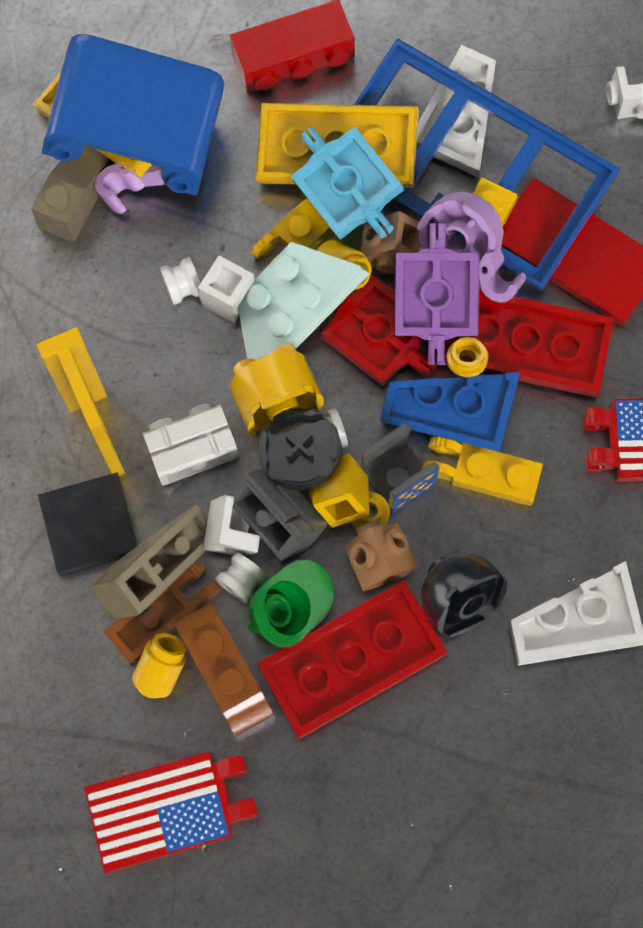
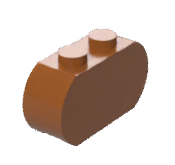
M212 603L174 623L235 736L273 716V712Z

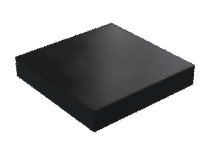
M118 472L38 494L52 555L59 576L122 558L138 546Z

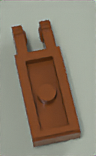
M198 561L192 564L140 615L118 619L104 631L131 666L139 661L147 642L154 639L155 635L159 633L173 634L177 630L174 625L175 622L204 607L220 593L222 588L216 581L207 584L190 600L181 591L202 576L206 568L201 562Z

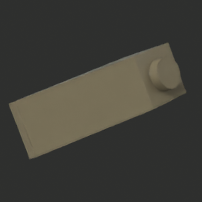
M88 146L84 147L81 157L70 161H60L47 177L31 208L39 229L75 243L99 197L95 188L97 176L104 168L116 163L96 149Z
M198 504L189 507L119 559L90 586L114 620L140 615L206 551L203 549L208 518Z

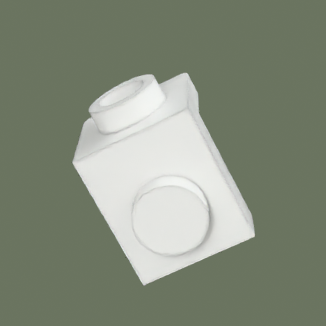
M616 67L612 80L607 82L606 85L609 105L615 106L617 119L636 116L643 119V83L628 85L625 67Z

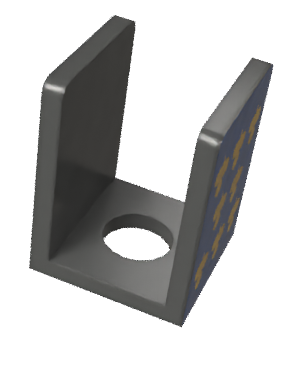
M407 423L402 424L365 449L361 455V468L368 476L369 484L377 494L385 498L392 515L434 487L439 472V466L436 462L422 469L423 465L408 446L411 428ZM394 467L405 468L409 472L410 478L396 488L391 487L386 480L388 471Z

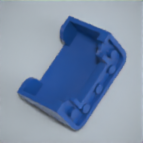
M89 34L75 35L68 43L41 154L52 156L60 161H70L81 157L85 146L161 166L163 167L161 173L162 180L171 190L177 193H188L197 196L223 95L224 80L220 74L209 68Z

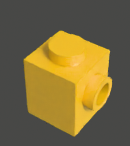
M350 453L341 456L340 465L331 478L318 487L309 489L314 508L332 528L370 516L368 476Z

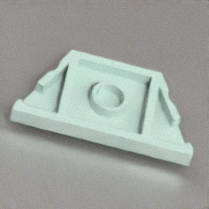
M290 242L254 280L238 305L247 359L257 360L271 354L277 347L285 344H291L296 349L370 273L357 264Z

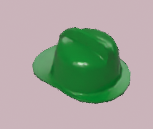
M296 560L284 566L256 590L251 597L248 607L249 620L251 622L247 626L249 631L257 632L269 643L278 647H290L299 642L319 625L331 611L334 601V586L328 572L320 564L311 560Z

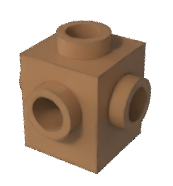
M400 211L383 214L394 227L393 231L389 234L382 224L378 223L387 235L384 238H379L368 221L364 223L361 252L366 256L370 264L376 266V270L382 273H396V253H417L421 247L419 230L417 231L419 221Z
M379 521L367 523L356 530L358 536L344 544L351 567L363 591L390 586L418 569L409 549L407 538L402 533L398 523L381 525Z

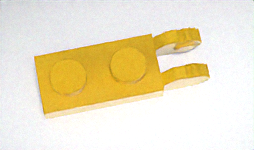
M306 198L272 228V231L267 232L253 246L251 253L257 259H261L279 243L287 247L290 242L313 249L333 230Z
M435 436L430 438L428 447L431 450L459 458L458 464L455 469L448 464L428 460L423 463L422 469L436 462L439 466L437 478L451 481L454 486L532 506L543 467L542 463L465 443L461 445L450 439Z

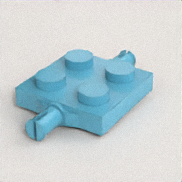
M355 126L339 139L330 141L327 144L316 132L315 128L307 129L315 142L311 140L306 132L302 134L301 140L305 142L313 152V155L307 164L295 172L291 178L336 236L341 240L357 226L367 221L379 238H384L387 235L378 223H381L390 234L394 227L381 213V210L389 201L404 191L398 179Z

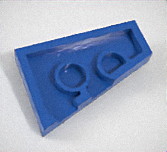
M520 372L477 375L474 377L392 381L389 383L380 423L396 427L407 423L412 431L500 452Z

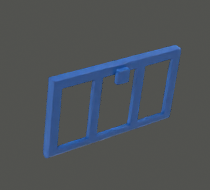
M396 39L354 105H377L404 63L454 91V94L416 151L414 185L469 101L529 135L499 181V186L513 192L543 145L597 175L537 268L501 247V252L504 255V262L501 267L516 276L521 272L526 275L525 281L542 291L608 188L618 176L620 168L404 41ZM403 188L404 191L393 198L392 201L422 218L425 212L444 195L438 192L431 203H428L410 192L412 188ZM459 231L455 234L460 240L465 238Z

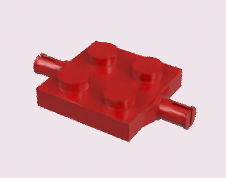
M374 275L360 290L347 296L338 305L335 318L321 333V338L382 387L389 382L398 370L406 367L408 364L426 379L437 367L436 364L428 365V359L419 352L421 344L425 339L418 336H395V291Z

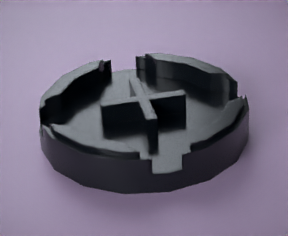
M297 408L280 413L268 427L265 426L260 434L257 450L262 469L272 482L285 489L302 491L318 487L332 477L340 465L342 444L338 429L332 421L330 422L324 418L323 414L315 410Z

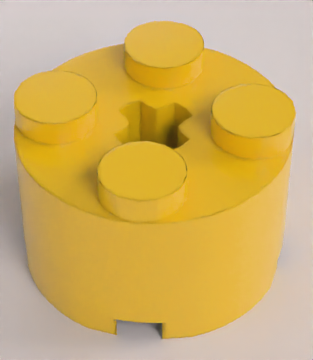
M291 344L281 345L271 354L257 360L251 358L242 360L233 367L235 376L230 382L229 390L245 427L251 436L256 437V431H263L265 426L268 427L274 421V418L282 412L297 408L311 410L315 408L319 412L324 405V398L304 355L297 352Z

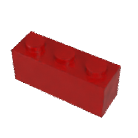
M334 0L230 34L232 56L247 93L254 90H268L279 82L291 78L301 79L310 75L315 70L327 66L337 67L355 57V37L340 0Z

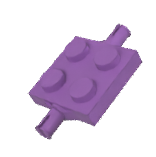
M430 223L429 249H424L417 253H396L395 336H418L428 340V365L436 364V349L437 365H445V340L456 336H479L480 253H457L446 249L447 224L438 223L437 240V224Z

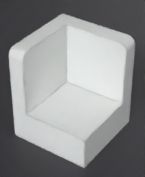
M219 255L198 287L201 305L235 324L240 317L238 305L254 282V274Z
M223 495L210 501L203 549L234 556L236 552L245 557L257 553L260 536L248 533L249 525L233 508L234 497Z

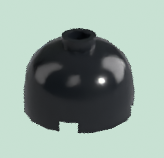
M464 552L448 557H440L431 564L421 589L423 610L441 634L442 630L449 637L464 634L486 620L484 616L479 614L487 609L490 604L496 610L507 592V581L492 563L477 554Z

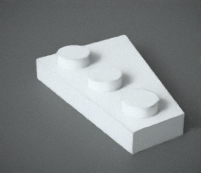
M461 45L449 68L492 92L496 60ZM439 84L418 122L416 149L419 148L454 94V91L442 84ZM469 101L433 157L479 178L488 111Z
M626 561L613 567L612 571L580 584L579 588L558 599L553 598L510 621V631L518 666L643 645V626Z

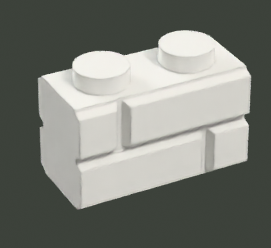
M208 403L198 405L188 411L189 416L174 422L172 418L157 420L149 426V431L142 433L162 486L239 458L236 443L221 405L211 407V404Z

